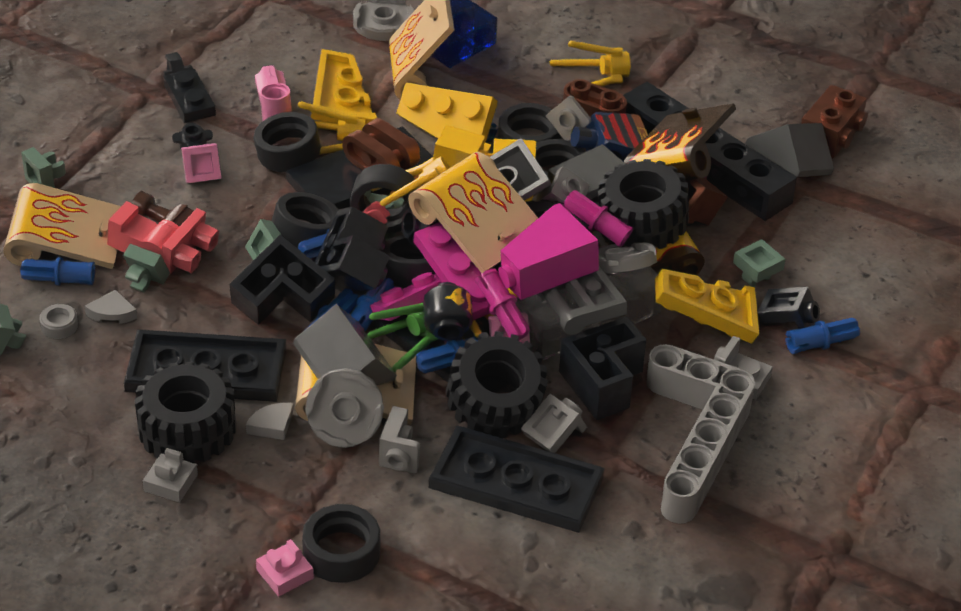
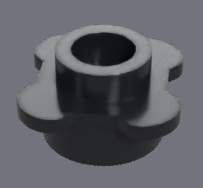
M187 123L180 132L172 135L173 142L176 144L180 143V149L183 147L205 145L207 141L213 138L211 130H204L196 123Z

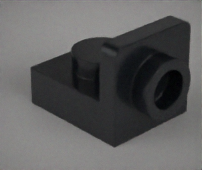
M809 287L768 289L757 312L762 324L796 322L798 329L813 326L820 318L819 305L813 300Z

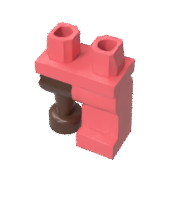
M140 191L131 203L126 201L108 220L107 245L125 253L129 244H133L160 254L170 274L176 267L192 273L201 261V251L195 249V246L211 252L218 243L219 230L205 224L206 212L198 208L193 211L187 207L188 205L181 204L169 210L156 205L155 198L152 195Z

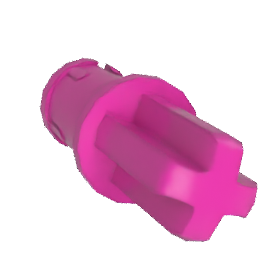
M573 190L565 199L564 207L569 212L587 223L590 231L595 229L618 247H621L631 235L633 228L609 213L607 206L600 207L577 190Z
M492 268L481 273V276H478L475 282L491 306L489 312L498 317L509 338L511 334L519 336V340L525 338L529 334L530 328L515 304L517 301L516 296L510 295L507 288H505L497 269Z

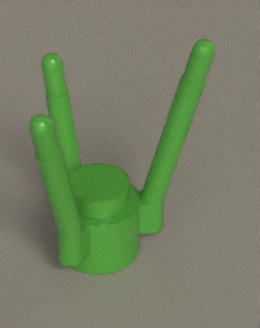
M423 302L382 310L369 315L370 320H378L410 314L403 320L369 332L368 336L371 339L408 327L414 336L420 335L424 337L392 366L394 372L408 364L418 352H421L431 342L438 340L425 328L423 322Z

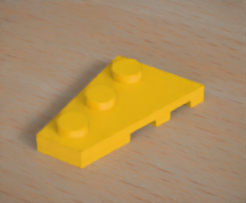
M321 49L313 104L341 113L357 115V119H365V125L377 118L376 113L371 111L370 97L368 93L364 92L362 87L363 79L354 55ZM311 112L313 120L338 123V119Z
M405 83L396 114L437 139L445 125L484 135L486 143L498 101L492 96Z
M662 269L656 276L655 299L656 303L661 304L664 308L671 311L675 310L693 318L700 324H707L725 332L730 337L736 336L750 344L758 337L759 324L755 287L745 285L741 290L732 289L729 282L718 280L714 285L707 284L699 276Z

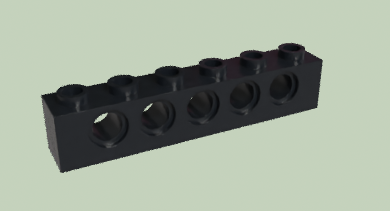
M645 82L623 95L627 100L626 114L640 115L647 134L667 115L682 113L683 110L689 109L649 82ZM718 128L705 142L711 157V169L706 179L726 196L764 221H767L793 204L797 181L796 176L721 128Z

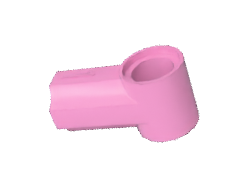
M274 65L262 67L261 71L255 75V83L261 103L263 121L279 113L292 112L290 88L286 85L283 72L277 70Z

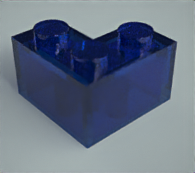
M450 0L454 31L431 55L448 68H452L496 44L497 17L471 0Z

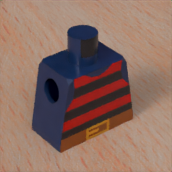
M596 112L592 114L591 122L586 128L578 126L573 128L570 142L573 147L585 148L586 152L603 144L624 162L625 158L648 134L640 115Z

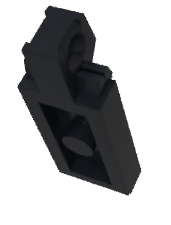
M178 52L166 54L167 67L163 71L164 86L183 122L186 123L216 116L215 104L196 70L193 69V66H184Z

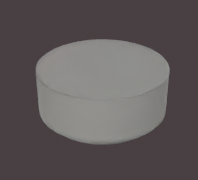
M51 305L45 308L39 316L42 333L52 339L69 337L78 328L77 313L69 305Z

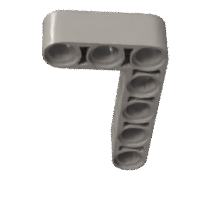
M664 344L658 345L650 351L646 379L647 387L656 394L702 409L664 481L661 503L662 515L673 523L682 524L691 521L696 516L749 416L755 379L749 372Z

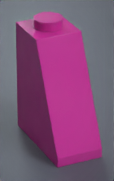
M560 203L555 204L500 250L501 267H499L498 273L505 288H510L520 300L598 271V239Z

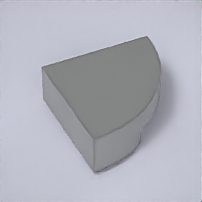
M116 290L85 305L86 316L97 322L102 323V319L119 320V324L137 319L136 308Z
M276 403L259 409L247 421L246 434L284 440L294 413L293 403Z

